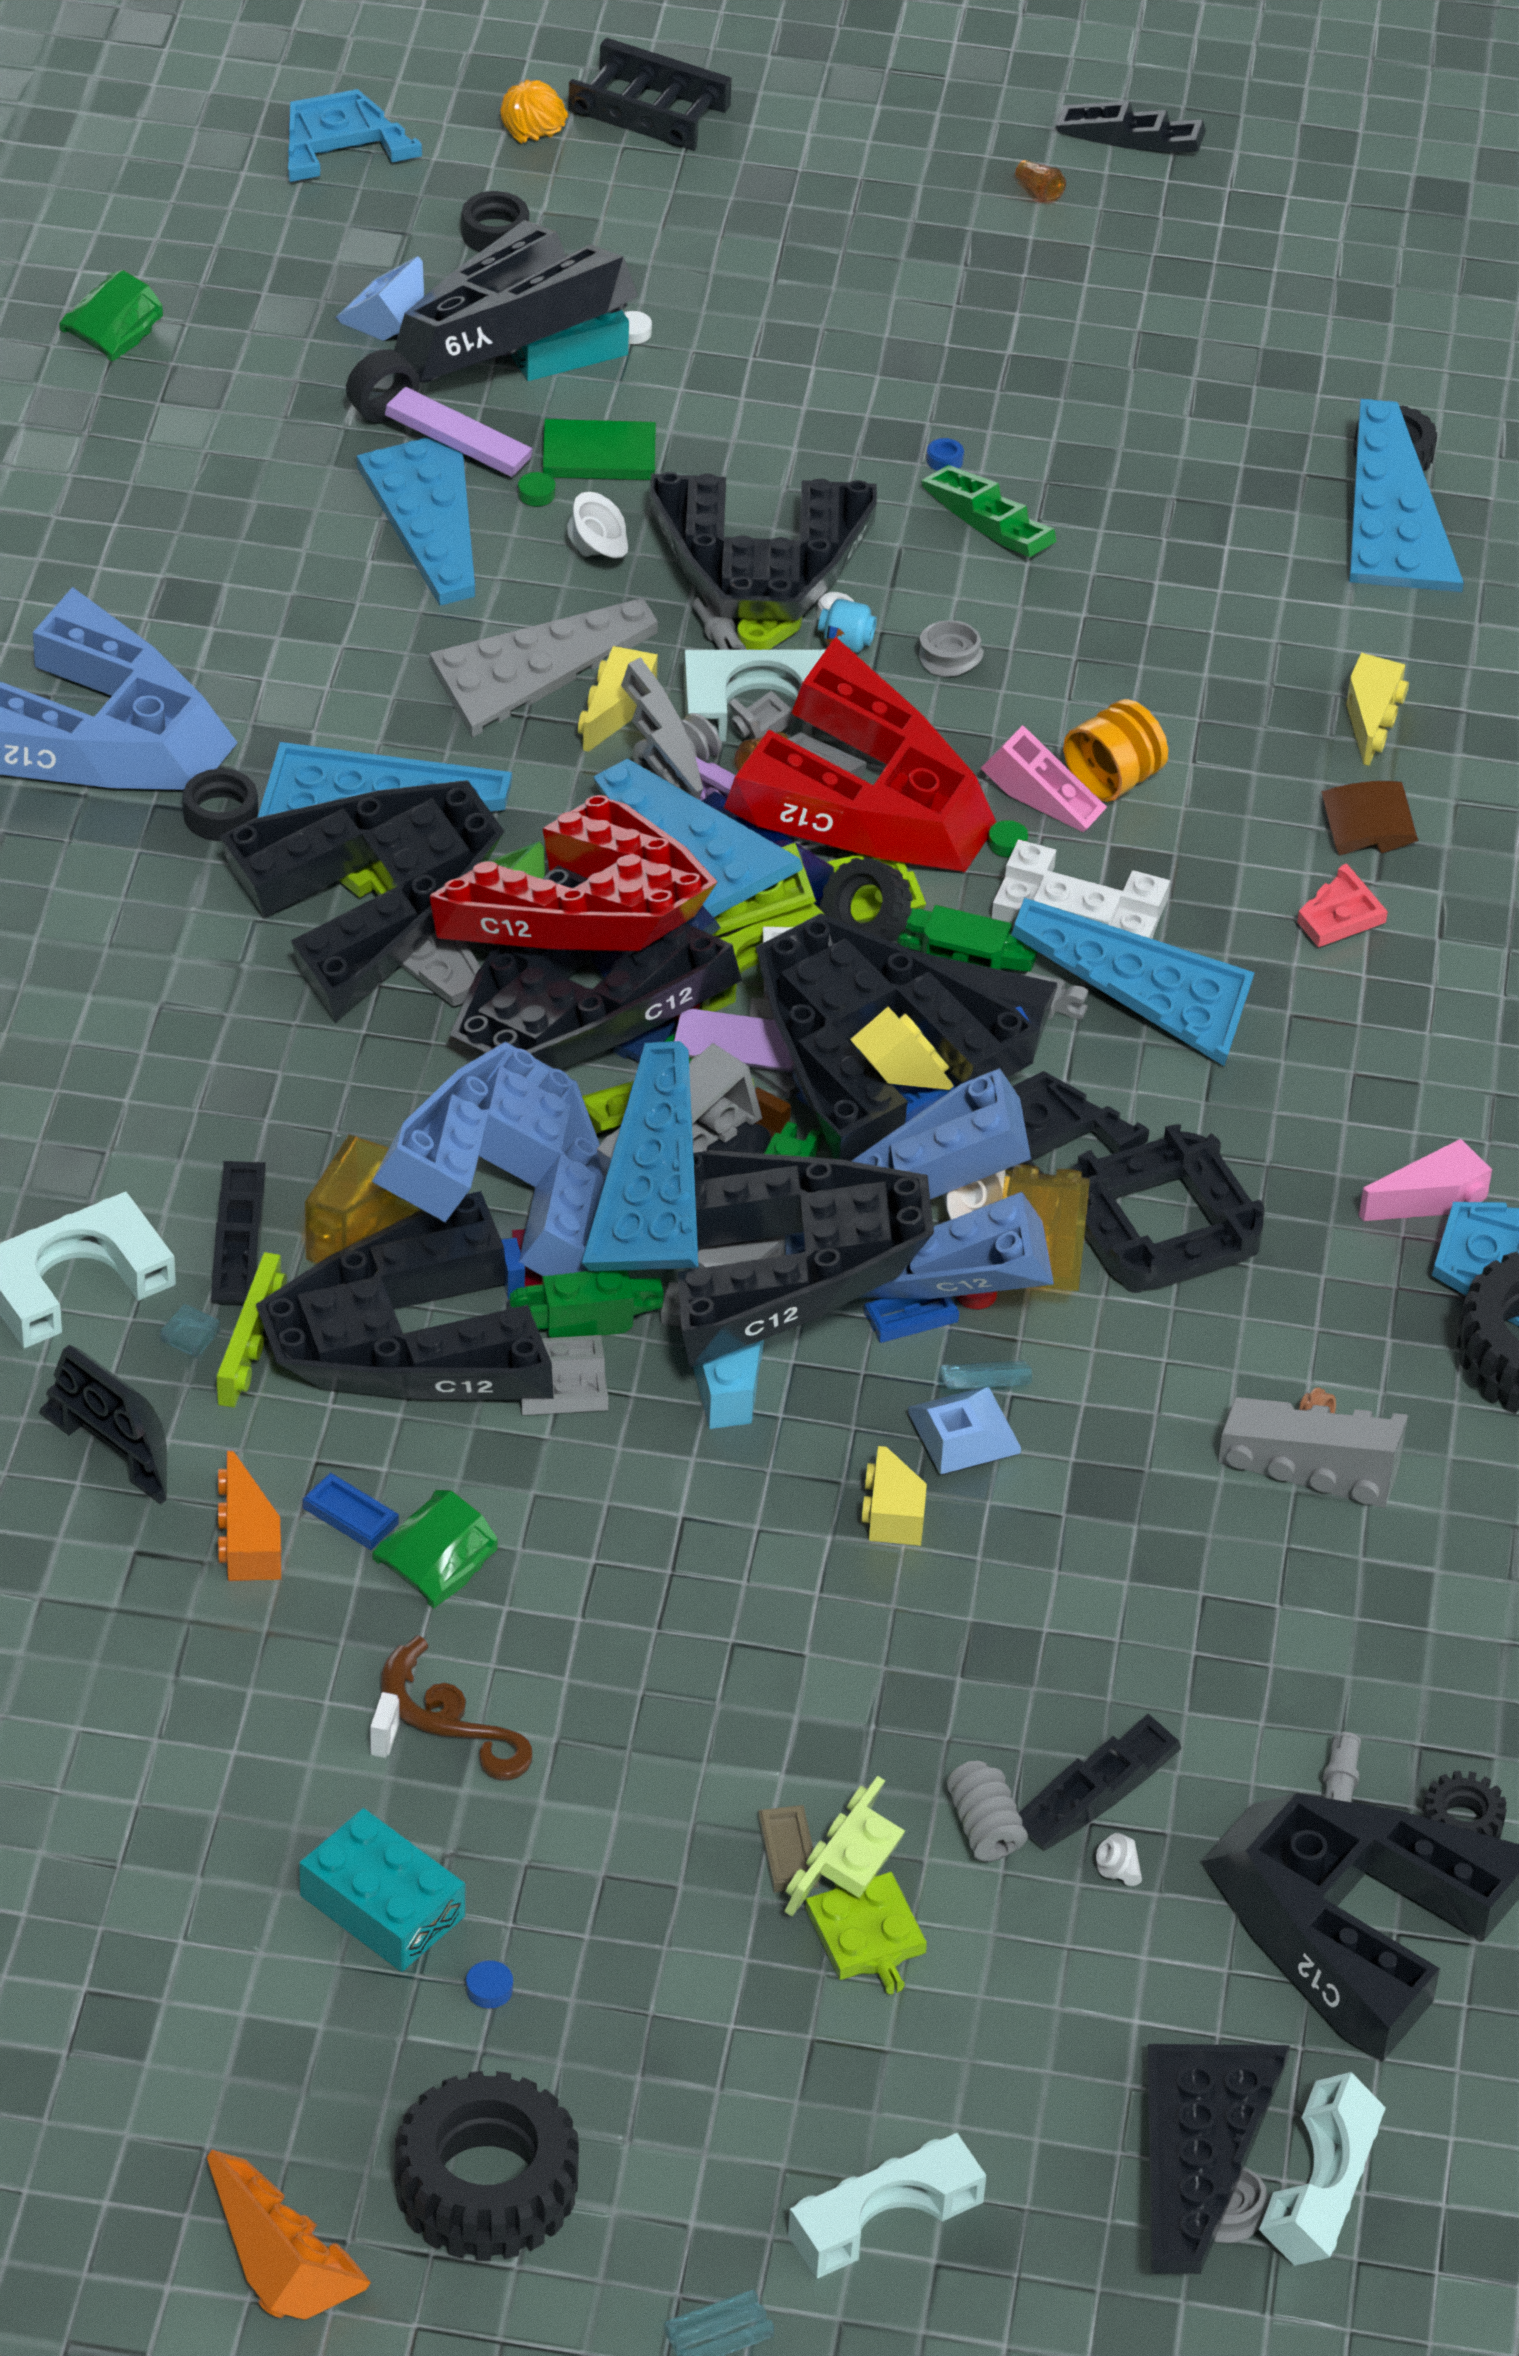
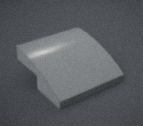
M601 1335L542 1338L552 1362L554 1399H522V1415L609 1410L605 1358Z

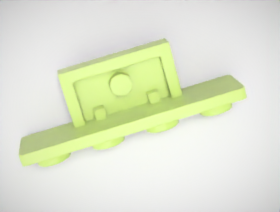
M877 1776L868 1789L862 1785L857 1789L847 1806L851 1813L848 1817L842 1813L838 1815L826 1835L831 1839L829 1843L826 1844L820 1840L806 1862L810 1869L807 1873L799 1869L789 1883L785 1892L792 1897L784 1911L790 1916L795 1914L822 1875L858 1898L861 1897L905 1833V1830L871 1810L885 1783L884 1779Z

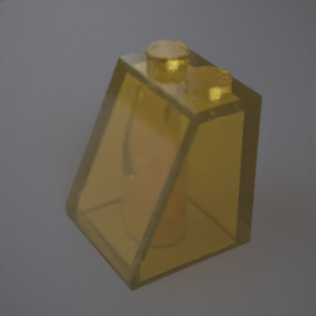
M350 1134L347 1136L305 1200L307 1260L319 1263L328 1256L422 1210L372 1182L389 1150L388 1147Z
M1014 1165V1171L1005 1170L1002 1199L1023 1192L1043 1222L1054 1285L1037 1287L1079 1291L1089 1178H1081L1082 1172L1078 1170L1057 1169L1056 1175L1040 1174L1039 1167Z

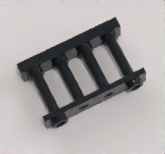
M606 37L600 44L599 73L592 82L588 84L575 79L569 81L568 111L695 151L698 142V119L707 108L725 113L731 106L732 77ZM612 78L630 83L621 94L604 89ZM644 88L661 93L653 104L637 100L636 97ZM675 98L693 103L685 114L667 109Z

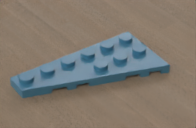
M428 437L357 455V468L439 606L475 597L463 453Z
M280 742L258 817L378 790L464 780L469 781L490 812L502 811L506 809L512 786V772Z
M681 1041L645 1043L582 1260V1264L589 1271L699 1268L689 1050Z

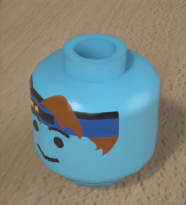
M836 599L832 603L830 610L823 608L819 619L818 631L824 632V640L827 646L836 636L852 652L858 653L865 645H871L876 629L877 617L872 616L870 607L865 604Z

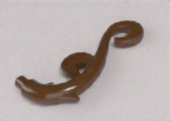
M416 1635L405 1646H397L383 1666L381 1672V1694L384 1692L398 1695L399 1718L424 1732L442 1737L493 1739L507 1742L516 1751L512 1757L507 1759L497 1758L493 1755L491 1751L493 1743L491 1741H485L480 1748L479 1761L481 1768L491 1778L510 1781L519 1778L528 1771L532 1763V1747L529 1740L522 1734L509 1729L460 1721L465 1714L466 1699L462 1691L455 1685L445 1682L434 1684L426 1691L424 1700L426 1710L418 1706L408 1695L405 1681L406 1679L410 1682L414 1681L412 1669L417 1665V1658L428 1649V1643L423 1637ZM440 1707L442 1709L440 1712L431 1711L433 1708Z

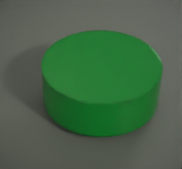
M527 473L518 481V497L523 503L530 506L539 507L547 505L555 498V480L546 473Z
M999 821L992 825L989 830V848L999 856L1010 858L1018 839L1028 842V830L1024 825L1016 821Z

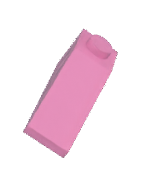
M1023 725L981 767L1008 796L1081 832H1085L1107 808Z
M1459 1139L1363 1187L1359 1217L1363 1221L1449 1215L1453 1202H1483L1487 1198L1492 1169L1462 1139Z

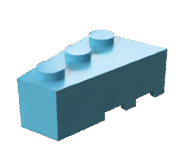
M764 1339L693 1367L709 1429L752 1423Z

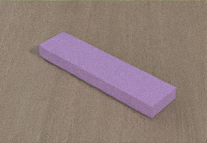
M408 387L403 388L386 405V416L511 477L531 459L533 448Z

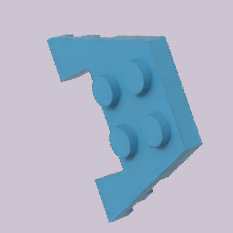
M358 89L290 102L288 179L290 182L320 176V163L315 155L317 152L328 153L333 149L348 146L360 147L369 142L381 141L391 162L421 157L422 144L416 138L412 140L405 135V129L399 123L389 122L384 117V111Z
M1453 1202L1432 1276L1466 1296L1470 1284L1476 1275L1482 1274L1485 1266L1495 1260L1501 1263L1503 1255L1517 1251L1519 1253V1208H1507V1204L1501 1202ZM1519 1316L1508 1320L1519 1327Z

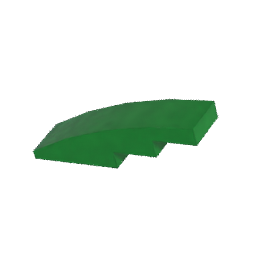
M947 465L921 480L922 487L949 511L975 530L1002 546L1030 558L1057 542L1055 529L1030 520L1026 505L1001 497L999 483L951 465Z

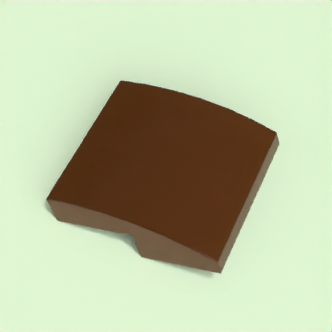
M1368 781L1321 791L1339 856L1376 843L1380 852L1384 853L1419 841L1402 782Z

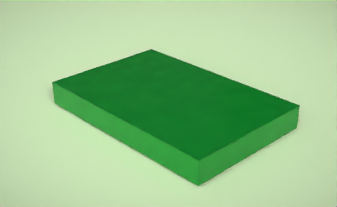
M545 419L543 473L550 475L552 478L651 480V474H655L656 422Z

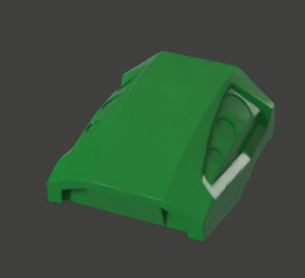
M119 270L109 273L106 280L89 292L73 310L68 312L59 322V328L62 332L66 333L68 331L107 355V359L113 362L137 346L141 339L152 331V325L163 317V306L149 285L126 271Z
M435 1490L428 1502L414 1512L394 1533L377 1546L372 1552V1560L377 1564L381 1562L426 1597L427 1604L434 1609L464 1587L473 1574L482 1568L484 1562L498 1550V1538L483 1515L450 1490Z

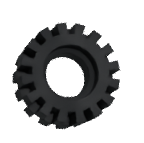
M1453 1771L1452 1780L1445 1773L1439 1776L1438 1783L1433 1781L1429 1785L1421 1817L1501 1839L1507 1802L1505 1797H1500L1502 1790L1498 1785L1490 1789L1491 1779L1486 1776L1479 1782L1476 1780L1477 1773L1469 1771L1468 1778H1462L1461 1771ZM1456 1807L1467 1808L1476 1812L1481 1818L1476 1821H1461L1452 1817L1447 1810Z

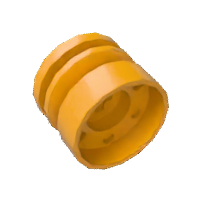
M1126 698L1114 702L1107 709L1100 711L1096 717L1087 719L1070 730L1064 738L1063 747L1069 770L1099 800L1104 802L1119 798L1131 790L1136 783L1145 781L1150 775L1162 770L1167 763L1169 751L1166 736L1155 717L1137 701Z

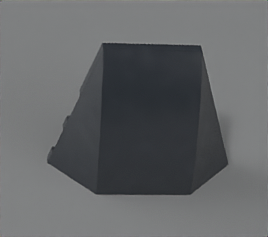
M68 1345L63 1349L53 1374L56 1381L47 1390L48 1402L40 1408L39 1414L68 1436L82 1426L129 1462L130 1482L161 1505L167 1500V1443L162 1423L153 1406L144 1396L78 1347Z

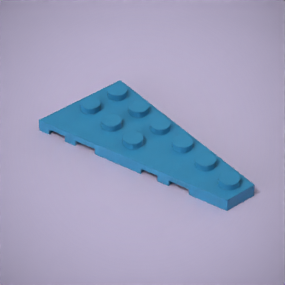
M1360 399L1349 582L1462 592L1463 579L1398 402Z
M628 758L593 776L596 786L602 795L607 796L611 800L627 804L686 846L717 880L718 883L703 903V906L713 917L803 869L799 857Z
M1024 897L1012 931L1013 937L1225 1066L1255 972Z

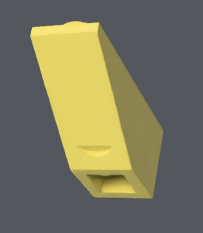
M613 646L608 660H601L597 675L598 686H591L587 704L589 709L588 711L581 712L578 722V734H583V751L589 752L632 720L637 705L621 687L628 663L641 657L657 679L658 654Z
M1361 653L1350 677L1346 706L1363 764L1369 766L1375 752L1381 753L1384 749L1388 730L1385 729L1386 727L1393 728L1398 713V706L1396 704L1404 703L1409 682L1403 680L1406 664Z
M887 1007L850 1039L888 1084L950 1090L954 1086L944 1074L950 1067L938 1055L935 1048L906 1014L898 1018Z

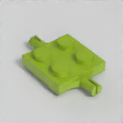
M892 1872L874 1877L860 1898L835 1882V1889L806 1898L805 1909L839 1980L859 1974L877 1973L888 1994H894V1988L896 1993L904 1988L905 1983L901 1979L896 1966L906 1959L925 1954L927 1942Z

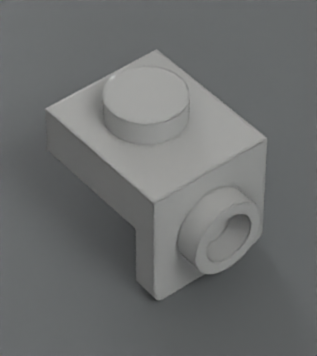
M772 691L748 708H745L736 699L729 702L734 715L730 719L734 729L742 738L749 736L757 745L768 730L778 734L797 720L795 715L791 714L792 709Z

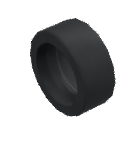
M502 191L481 192L470 197L463 204L461 212V234L464 242L472 249L481 252L523 220L529 221L527 204L518 196ZM496 218L512 223L506 226L494 227L478 222Z
M392 349L378 350L368 354L353 368L346 383V396L365 419L373 423L388 422L393 419L385 415L386 405L405 387L418 392L420 387L419 375L400 353ZM397 373L395 381L386 392L374 399H368L371 390L377 382L387 375Z
M219 768L196 774L186 783L182 793L183 815L186 826L192 833L207 840L221 841V835L257 818L259 814L256 785L248 776L236 770ZM219 797L231 798L242 803L240 807L226 812L208 811L199 806L204 801Z

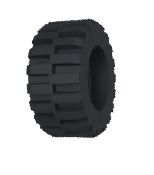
M1517 1251L1503 1255L1501 1263L1498 1260L1492 1261L1483 1268L1482 1274L1476 1275L1470 1284L1468 1294H1466L1456 1334V1346L1460 1349L1458 1358L1465 1370L1470 1369L1468 1378L1477 1388L1483 1386L1485 1388V1396L1495 1403L1498 1399L1507 1403L1506 1408L1518 1412L1519 1339L1509 1331L1505 1321L1519 1316V1253Z
M483 2071L469 2072L468 2078L461 2080L456 2075L442 2081V2088L439 2090L433 2086L419 2096V2105L416 2103L412 2104L404 2114L403 2124L398 2127L395 2139V2187L397 2188V2201L400 2210L407 2214V2223L414 2232L420 2234L425 2231V2241L437 2249H440L442 2245L448 2247L450 2255L464 2258L465 2254L477 2255V2261H491V2256L502 2254L504 2259L519 2256V2250L527 2247L529 2251H532L544 2244L545 2234L550 2237L554 2236L562 2228L564 2218L571 2214L575 2205V2193L578 2191L579 2165L578 2134L573 2129V2119L567 2109L562 2106L558 2108L559 2099L546 2089L542 2092L537 2091V2083L522 2077L520 2081L511 2079V2073L496 2071V2076H483ZM491 2146L515 2153L529 2167L522 2174L509 2181L493 2185H481L458 2178L444 2165L454 2156L465 2150Z

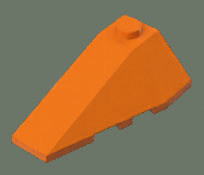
M215 2150L210 2151L207 2160L247 2282L260 2297L258 2302L265 2311L278 2318L288 2315L306 2320L368 2288L371 2282L349 2254L337 2243H332L329 2248L325 2246L313 2234L317 2225L307 2215H300L288 2206L281 2204L285 2195L246 2159Z

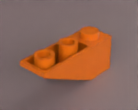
M227 1451V1469H218L219 1495H227V1502L218 1503L219 1529H227V1536L218 1537L219 1563H227L228 1581L281 1580L280 1516L235 1452Z

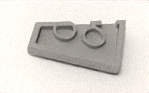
M436 929L417 950L400 964L402 968L453 1007L464 1003L473 980L480 969V965L465 941L437 938Z

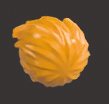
M529 79L510 87L503 96L500 108L501 120L504 126L520 144L527 142L528 138L538 141L539 137L545 135L551 138L555 133L561 131V127L566 125L564 121L568 118V112L564 108L563 100L559 98L556 91L550 85L540 80L530 81Z

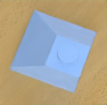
M417 256L374 279L336 316L337 320L346 326L382 341L396 334L398 335L404 313L424 297L423 261Z

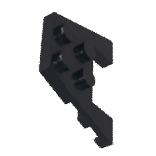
M1045 1071L1012 1086L1020 1097L1031 1156L1030 1160L1005 1169L1012 1195L1023 1192L1027 1200L1031 1201L1049 1192L1050 1179L1031 1160L1089 1131H1094L1115 1153L1148 1142L1149 1129L1138 1122L1134 1126L1120 1119V1112L1109 1106L1100 1108L1086 1100L1087 1094Z

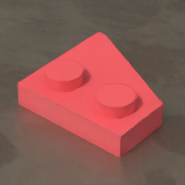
M1346 863L1338 869L1337 877L1330 884L1325 883L1317 891L1316 897L1309 900L1299 910L1297 923L1319 948L1386 923L1388 911Z

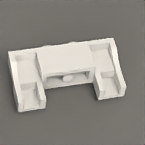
M1018 839L1006 865L1005 878L993 901L992 919L1009 922L1014 926L1025 897L1153 939L1158 921L1169 898L1171 880L1132 870L1124 890L1121 891L1052 872L1055 867L1056 849Z

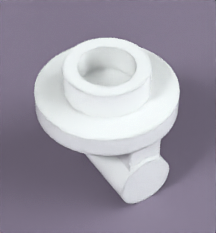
M1120 1833L1110 1835L1100 1844L1096 1853L1099 1873L1109 1879L1119 1878L1124 1880V1883L1128 1886L1138 1885L1142 1881L1135 1841Z

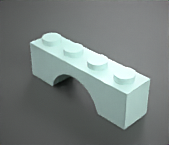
M1352 2072L1315 2081L1302 2116L1310 2134L1314 2151L1312 2177L1309 2184L1273 2192L1259 2229L1294 2266L1331 2257L1337 2245V2238L1346 2214L1350 2210L1351 2200L1358 2181L1364 2172L1365 2162L1372 2143L1378 2134V2127L1385 2111V2106Z
M957 2133L942 2140L933 2139L916 2152L902 2158H891L874 2171L860 2177H849L830 2191L819 2196H807L800 2200L794 2207L790 2208L788 2236L816 2279L859 2260L861 2230L867 2221L876 2214L892 2208L908 2207L925 2211L940 2221L947 2220L983 2203L986 2174Z

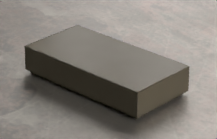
M804 1805L763 1809L758 1812V1822L773 1893L785 1892L799 1869L806 1873L810 1869L806 1862L813 1851V1845ZM819 1881L814 1888H819Z

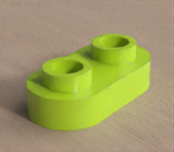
M802 616L798 620L744 618L738 624L737 636L745 645L746 650H770L801 628Z

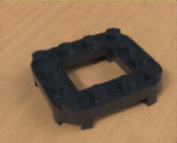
M1181 1124L1165 1126L1164 1138L1098 1159L1092 1150L1078 1156V1163L1070 1171L1067 1180V1208L1108 1271L1123 1283L1127 1291L1140 1293L1146 1289L1164 1287L1239 1263L1258 1254L1264 1224V1206L1260 1199L1251 1201L1221 1157V1142L1212 1133L1206 1138L1195 1133L1182 1132ZM1182 1177L1213 1223L1212 1226L1154 1244L1148 1235L1139 1236L1115 1198Z

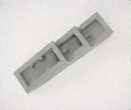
M640 657L628 663L621 687L637 705L632 722L648 740L643 757L659 777L693 797L700 799L703 785L696 757L682 721L663 687Z

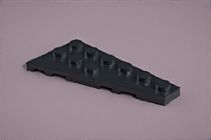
M1148 2044L1152 2274H1201L1289 2060L1290 2045Z

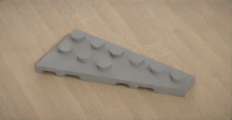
M644 598L431 652L430 666L473 738L482 733L483 726L493 720L501 722L510 717V711L519 705H531L574 681L576 673L587 667L592 670L597 668L601 660L610 654L613 646L630 649L657 634L658 621Z

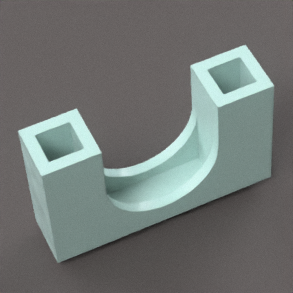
M826 649L685 650L684 693L686 716L691 713L702 715L713 725L721 742L726 741L727 704L733 697L748 690L771 689L782 692L796 701L802 682ZM802 720L804 734L819 741H841Z
M127 1192L104 1199L92 1206L72 1214H67L58 1220L36 1229L28 1230L19 1236L0 1243V1316L23 1348L62 1333L60 1303L41 1278L49 1268L59 1262L73 1258H91L102 1261L116 1270L138 1301L176 1285L174 1255Z

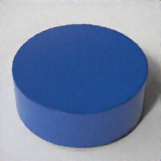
M940 438L928 445L926 461L932 469L938 471L947 465L956 468L962 466L964 448L959 442L949 438Z
M488 1960L475 1964L468 1971L466 1977L468 1998L475 2005L482 2008H497L509 2001L513 1993L512 1972L506 1965L498 1961Z

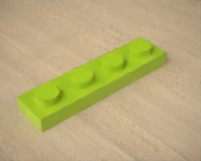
M264 1252L217 1374L218 1405L235 1408L241 1391L247 1392L252 1377V1367L250 1366L253 1360L259 1361L264 1344L263 1332L265 1328L256 1304L287 1284V1274L281 1273V1255Z

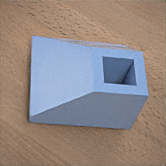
M989 1386L908 1407V1413L940 1475L1021 1453V1446Z

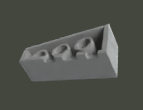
M714 1043L690 1061L693 1153L707 1151V1146L718 1139L727 1142L737 1135L736 1127L745 1121L753 1125L762 1119L748 1065ZM620 1128L608 1135L597 1148L605 1176L608 1173Z
M1236 1397L1222 1433L1218 1462L1237 1469L1270 1476L1277 1480L1313 1488L1320 1492H1327L1356 1500L1363 1504L1386 1508L1399 1471L1408 1415L1393 1413L1391 1419L1373 1418L1372 1411L1355 1409L1353 1415L1330 1413V1407L1313 1405L1312 1408L1306 1411L1295 1410L1289 1402Z

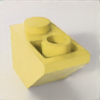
M878 1446L876 1464L867 1463L865 1489L873 1490V1497L864 1496L862 1522L870 1523L869 1541L921 1546L927 1484L887 1447Z

